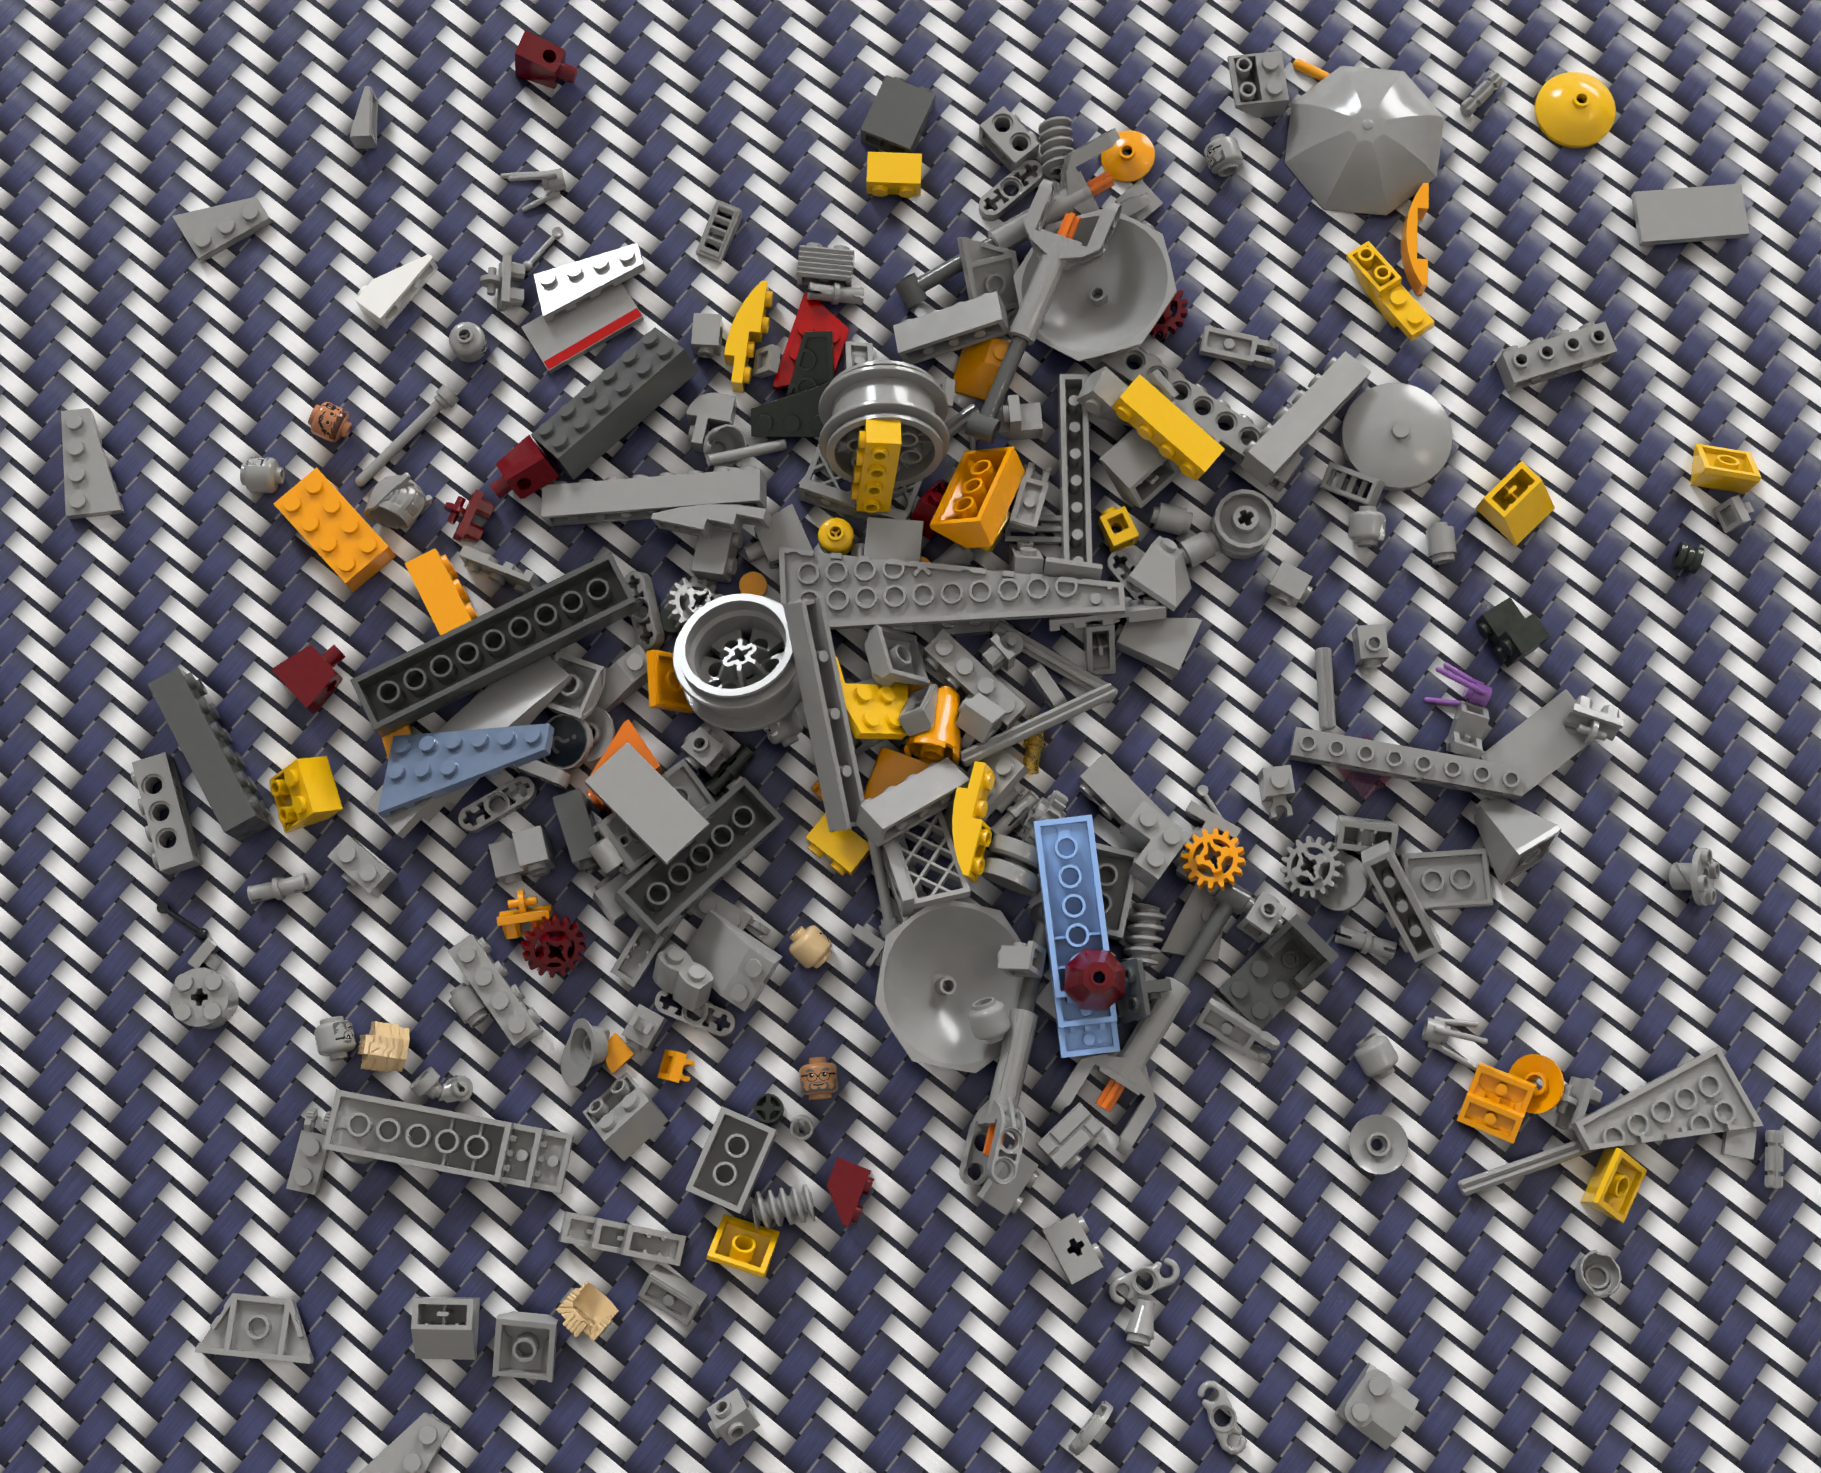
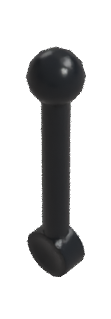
M160 902L157 905L159 913L170 915L196 932L200 939L208 937L209 933L206 928H199L170 909L168 903Z

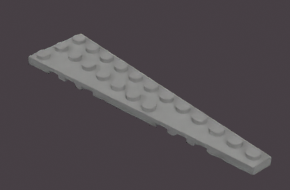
M779 547L781 604L805 598L815 599L824 597L830 630L871 628L876 624L890 627L1124 614L1126 611L1124 583L1092 579L1079 580L1063 576L1049 577L1031 573V575L1014 573V571L986 570V568L919 561L906 562L890 558L876 559L862 555L857 557L842 555V553L831 552V554L814 552L813 550Z

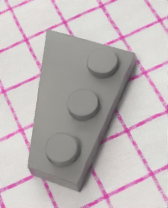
M465 545L459 553L460 558L465 563V568L477 574L481 570L489 574V579L500 585H504L505 582L515 586L514 590L521 595L542 586L533 571L526 569L525 573H523L514 564L507 561L503 565H499V561L491 555Z

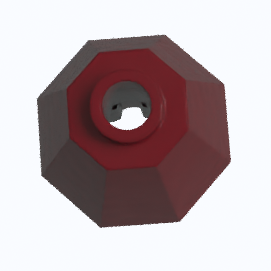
M1084 949L1065 965L1064 992L1079 1009L1106 1011L1124 995L1126 969L1110 951ZM1100 973L1102 975L1101 983L1094 981V974Z

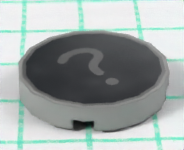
M564 714L551 718L547 723H550L554 728L551 753L543 757L545 762L561 770L569 771L579 768L587 761L590 756L588 755L590 748H593L592 729L586 720H580Z

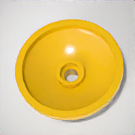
M1567 72L1551 78L1543 85L1535 100L1534 114L1539 128L1550 140L1569 148H1584L1598 143L1607 135L1615 120L1616 107L1612 94L1601 81L1588 74ZM1577 99L1582 100L1584 103H1579Z

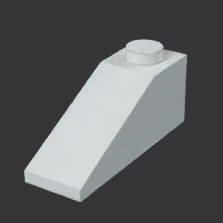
M430 254L425 255L372 279L368 285L363 286L359 290L355 301L362 312L387 329L437 271L438 266Z

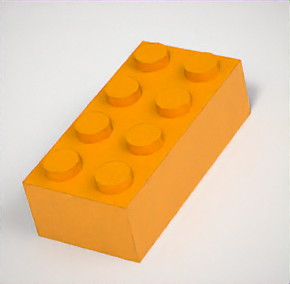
M317 467L273 503L353 593L396 557L390 547Z

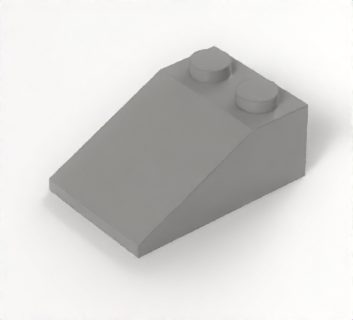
M712 909L707 913L685 950L693 962L701 964L710 971L714 978L712 988L720 996L744 1012L755 1004L783 956Z

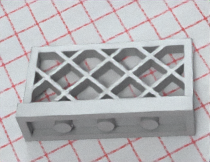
M818 444L806 476L802 479L799 486V500L867 522L868 517L908 520L924 479L908 487H899L900 490L893 492L892 499L904 496L907 502L905 511L893 507L892 503L890 512L867 513L856 511V500H851V491H843L838 485L839 482L845 479L840 476L834 478L829 468L830 466L821 455ZM824 469L830 479L823 483L811 480L814 473Z
M942 811L935 814L931 823L925 820L918 824L926 828L922 837L907 830L898 837L881 845L883 862L902 917L913 915L914 909L969 897L971 894L966 877L962 874L957 861L954 844ZM932 831L943 836V841L940 845L926 840ZM904 837L917 843L911 852L900 847ZM922 846L935 852L930 860L917 855ZM940 854L951 859L952 863L948 869L935 863ZM911 861L925 866L920 875L908 870L907 867ZM930 869L943 875L938 884L925 878ZM950 878L959 882L961 888L951 891L943 887V885ZM920 884L933 890L930 896L917 897L916 890Z

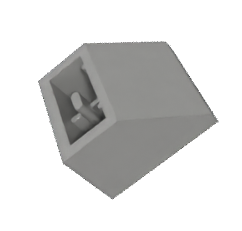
M1274 51L1228 56L1227 60L1235 108L1256 118L1284 115L1289 102L1282 52Z
M1135 428L1099 458L1121 498L1139 508L1144 507L1181 473L1179 467L1171 459L1163 457L1158 448L1149 440L1143 439Z
M627 1072L583 1111V1114L603 1141L623 1161L669 1121Z
M413 1298L411 1333L415 1359L477 1360L480 1298Z

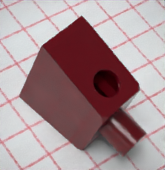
M526 30L524 31L515 52V76L554 89L557 87L560 79L574 84L579 69L565 63L566 51L563 48Z
M528 435L497 462L496 466L502 476L490 484V487L499 499L512 489L520 499H524L557 479L559 475L532 437Z
M310 645L275 666L272 671L311 713L315 714L342 682L343 678L335 671L334 667L346 656L335 645L322 655Z

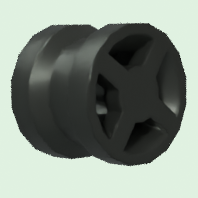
M1679 542L1673 554L1671 567L1675 569L1685 568L1688 573H1697L1704 557V548L1699 546L1693 548L1689 547L1686 542Z
M769 1093L758 1097L753 1107L757 1119L766 1124L776 1123L781 1119L784 1112L782 1101L774 1094Z

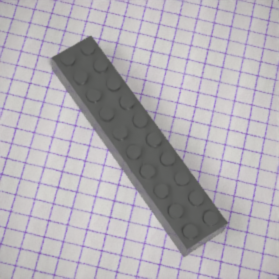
M610 552L350 681L373 729L381 737H384L640 611Z

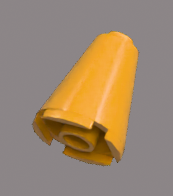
M941 686L939 688L934 724L930 730L908 737L904 747V752L907 756L912 757L913 754L920 761L927 764L938 763L948 757L953 763L955 762V765L959 764L961 728L955 724L960 715L957 710L961 705V697L954 688L949 686Z

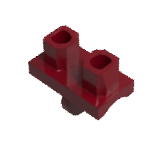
M476 489L466 509L462 508L466 501L463 497L458 496L455 504L446 502L444 509L450 513L447 522L455 525L457 518H461L452 539L458 542L462 539L474 543L479 542L484 528L471 523L474 514L488 520L495 507L490 501L482 498L483 492Z

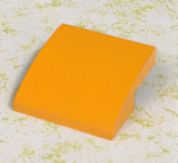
M881 747L863 793L864 799H873L879 796L888 787L897 786L904 782L909 775L922 772L930 764Z
M1479 1062L1457 1121L1514 1144L1536 1084Z

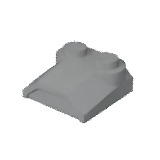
M877 624L869 630L864 647L872 678L877 684L889 687L895 682L928 686L930 684L916 635Z
M557 651L553 661L564 669L572 679L545 708L555 714H564L584 720L594 711L605 687L606 668Z
M513 1311L499 1314L496 1318L492 1377L504 1376L553 1382L557 1337L560 1332L558 1320L551 1315Z
M1367 1363L1335 1411V1414L1381 1448L1387 1450L1398 1438L1413 1415L1419 1399L1392 1380L1386 1373L1380 1371L1371 1363Z

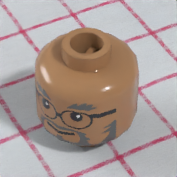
M826 1057L808 1058L809 1064L803 1065L799 1069L801 1093L808 1096L809 1100L831 1099L832 1094L837 1092L839 1088L837 1066L834 1063L826 1062Z

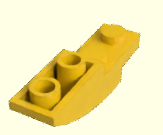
M1369 241L1346 254V259L1358 281L1393 328L1398 326L1410 341L1434 328L1435 321L1401 285L1402 277Z
M761 281L745 299L735 316L728 334L724 358L726 365H733L731 379L733 392L744 393L745 383L750 384L752 369L748 367L749 358L754 357L755 342L762 343L763 333L768 334L769 317H766V310L772 307L773 292L769 291L767 281Z
M977 761L974 762L968 789L961 787L956 789L952 816V833L957 861L962 874L972 883H977L978 876L984 871L985 860L983 857L986 847H989L991 843V828L982 818L987 814L988 803L986 800L988 792L992 790L995 782L992 769L986 763Z

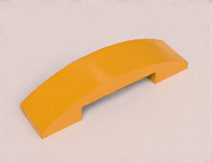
M1423 183L1416 193L1405 216L1401 233V257L1404 272L1412 290L1418 296H1422L1428 285V259H1417L1418 220H1423L1429 209V183Z

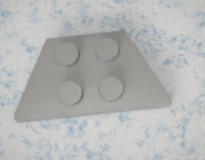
M958 237L957 241L969 300L980 297L985 293L997 291L1005 304L1009 321V318L1013 314H1017L1019 310L1013 278L1019 268L1016 251L971 240L967 237Z
M232 1293L225 1303L221 1314L214 1319L210 1325V1330L202 1342L198 1343L195 1348L197 1353L312 1364L314 1360L295 1299Z

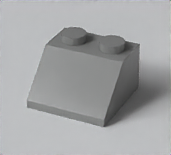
M1009 1144L1006 1149H1011L1013 1146ZM1021 1153L1017 1174L1011 1183L996 1184L987 1177L976 1197L1007 1216L1009 1211L1015 1214L1023 1201V1198L1019 1195L1024 1187L1031 1188L1039 1176V1173L1035 1171L1038 1164ZM999 1162L995 1166V1174L999 1179H1004L1008 1174V1167L1004 1162Z

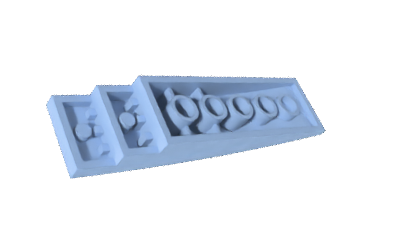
M1092 815L1033 821L1061 1058L1120 1051L1115 1003L1106 1011L1079 1009L1064 992L1065 965L1084 949L1110 951ZM1100 973L1094 974V981L1101 983L1102 975Z

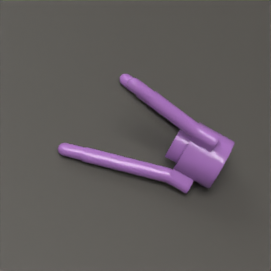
M1444 663L1443 665L1448 670L1436 667V672L1465 686L1463 698L1467 699L1465 702L1486 707L1492 694V687L1484 685L1483 682L1472 678L1449 663ZM1424 698L1426 703L1458 707L1460 703L1458 700Z

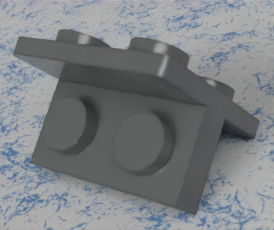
M1134 958L1120 963L1126 971L1124 995L1115 1002L1117 1025L1150 1017L1149 1001L1161 999V993L1172 990L1170 979L1145 981L1141 958Z

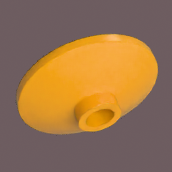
M1131 130L1119 132L1120 139L1115 142L1113 147L1101 153L1102 166L1116 181L1129 183L1140 180L1153 167L1155 161L1153 144L1147 136L1140 132ZM1125 150L1132 151L1128 156L1122 154Z
M1529 1054L1519 1058L1511 1066L1508 1074L1536 1084L1538 1079L1543 1081L1542 1089L1539 1090L1537 1086L1535 1087L1526 1112L1534 1114L1545 1113L1559 1103L1564 1092V1078L1560 1068L1553 1060L1544 1055Z

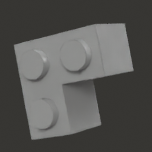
M1142 801L1120 832L1143 849L1128 870V873L1152 889L1191 836L1145 801Z
M541 825L512 832V839L488 844L495 876L500 882L505 881V884L518 883L522 881L523 876L533 874V877L545 876L550 874V869L557 868L550 836Z

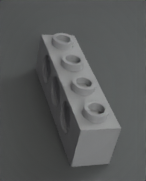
M164 752L132 762L134 772H131V779L135 788H138L141 798L138 799V806L141 813L147 819L148 825L145 826V833L148 840L153 843L155 852L152 853V860L156 869L171 875L202 865L175 758ZM162 781V789L158 793L153 794V786L157 782ZM169 808V816L165 820L160 821L161 811ZM176 835L175 845L167 848L168 838Z

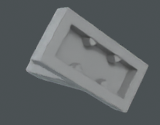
M1192 800L1186 808V816L1203 825L1202 828L1197 826L1192 835L1195 834L1200 838L1203 836L1202 829H1206L1208 834H1213L1214 828H1218L1219 835H1223L1227 830L1230 833L1229 840L1235 837L1240 839L1242 835L1241 828ZM1191 835L1189 841L1192 842L1193 845L1194 841ZM1204 846L1198 850L1196 855H1199L1201 853ZM1182 851L1174 866L1178 867L1176 870L1177 876L1187 881L1190 872H1184L1182 866L1187 862L1182 861L1181 855L1189 852Z

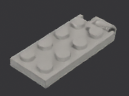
M685 759L680 760L661 775L701 816L716 803ZM613 812L591 828L594 833L599 831L603 839L590 847L588 851L605 874L623 863L625 869L622 871L625 875H628L654 855ZM621 838L624 839L625 844H622V843H621V841H620Z

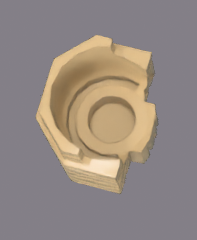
M371 1022L369 1035H360L357 1054L362 1055L360 1069L385 1073L396 1070L402 1072L407 1060L410 1041L409 1028L399 1027L398 1024Z
M588 1281L580 1288H575L556 1309L565 1318L562 1324L571 1333H574L575 1337L582 1336L585 1333L593 1341L597 1340L608 1326L611 1325L614 1315H617L619 1312L612 1301Z

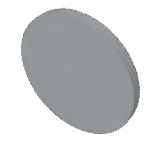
M1342 854L1337 861L1345 864L1344 868L1338 869V872L1344 876L1343 879L1336 878L1334 882L1338 885V888L1334 889L1330 886L1328 888L1329 896H1325L1320 892L1318 901L1323 906L1333 911H1347L1357 906L1366 895L1369 885V879H1365L1359 867V863L1362 862L1351 855Z

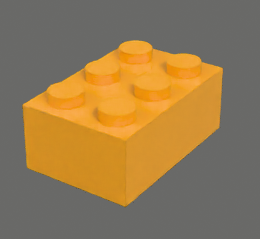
M436 548L404 563L440 636L479 617L471 603H468L471 600L464 586L461 585L458 579L459 576L446 554L441 556Z

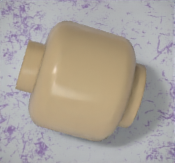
M815 925L809 926L806 929L800 926L790 936L793 942L789 947V952L805 968L813 966L816 969L819 968L832 954L830 939Z

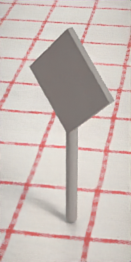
M1143 178L1138 180L1115 200L1119 204L1131 196L1147 193L1152 203L1129 216L1139 222H1143L1163 205V202L1143 182Z

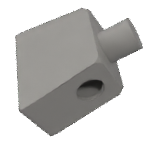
M793 504L772 515L773 520L770 529L755 526L754 531L758 541L743 547L749 562L765 557L770 569L779 568V547L813 550Z

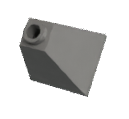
M1498 796L1491 800L1486 797L1475 806L1477 813L1474 821L1497 880L1501 885L1543 861L1562 830L1557 824Z

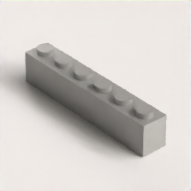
M1346 351L1338 359L1333 357L1324 368L1326 372L1322 376L1317 373L1308 384L1309 389L1306 392L1301 390L1292 401L1294 405L1290 409L1284 407L1275 419L1277 422L1274 425L1269 423L1259 435L1261 439L1257 443L1252 440L1244 449L1242 454L1245 455V458L1240 466L1265 487L1272 482L1354 396L1371 373L1368 368Z

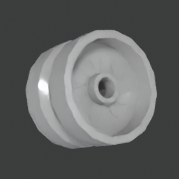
M1240 489L1230 492L1221 499L1211 519L1210 531L1215 535L1222 554L1234 559L1251 558L1260 553L1269 541L1276 527V513L1273 505L1264 495L1254 490Z
M994 834L989 851L995 857L984 858L985 866L981 876L1008 890L1030 897H1037L1040 890V879L1036 875L1039 874L1036 847L1009 836Z

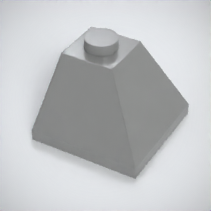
M1158 536L1127 578L1130 583L1173 612L1192 589L1183 551L1177 548L1175 542Z

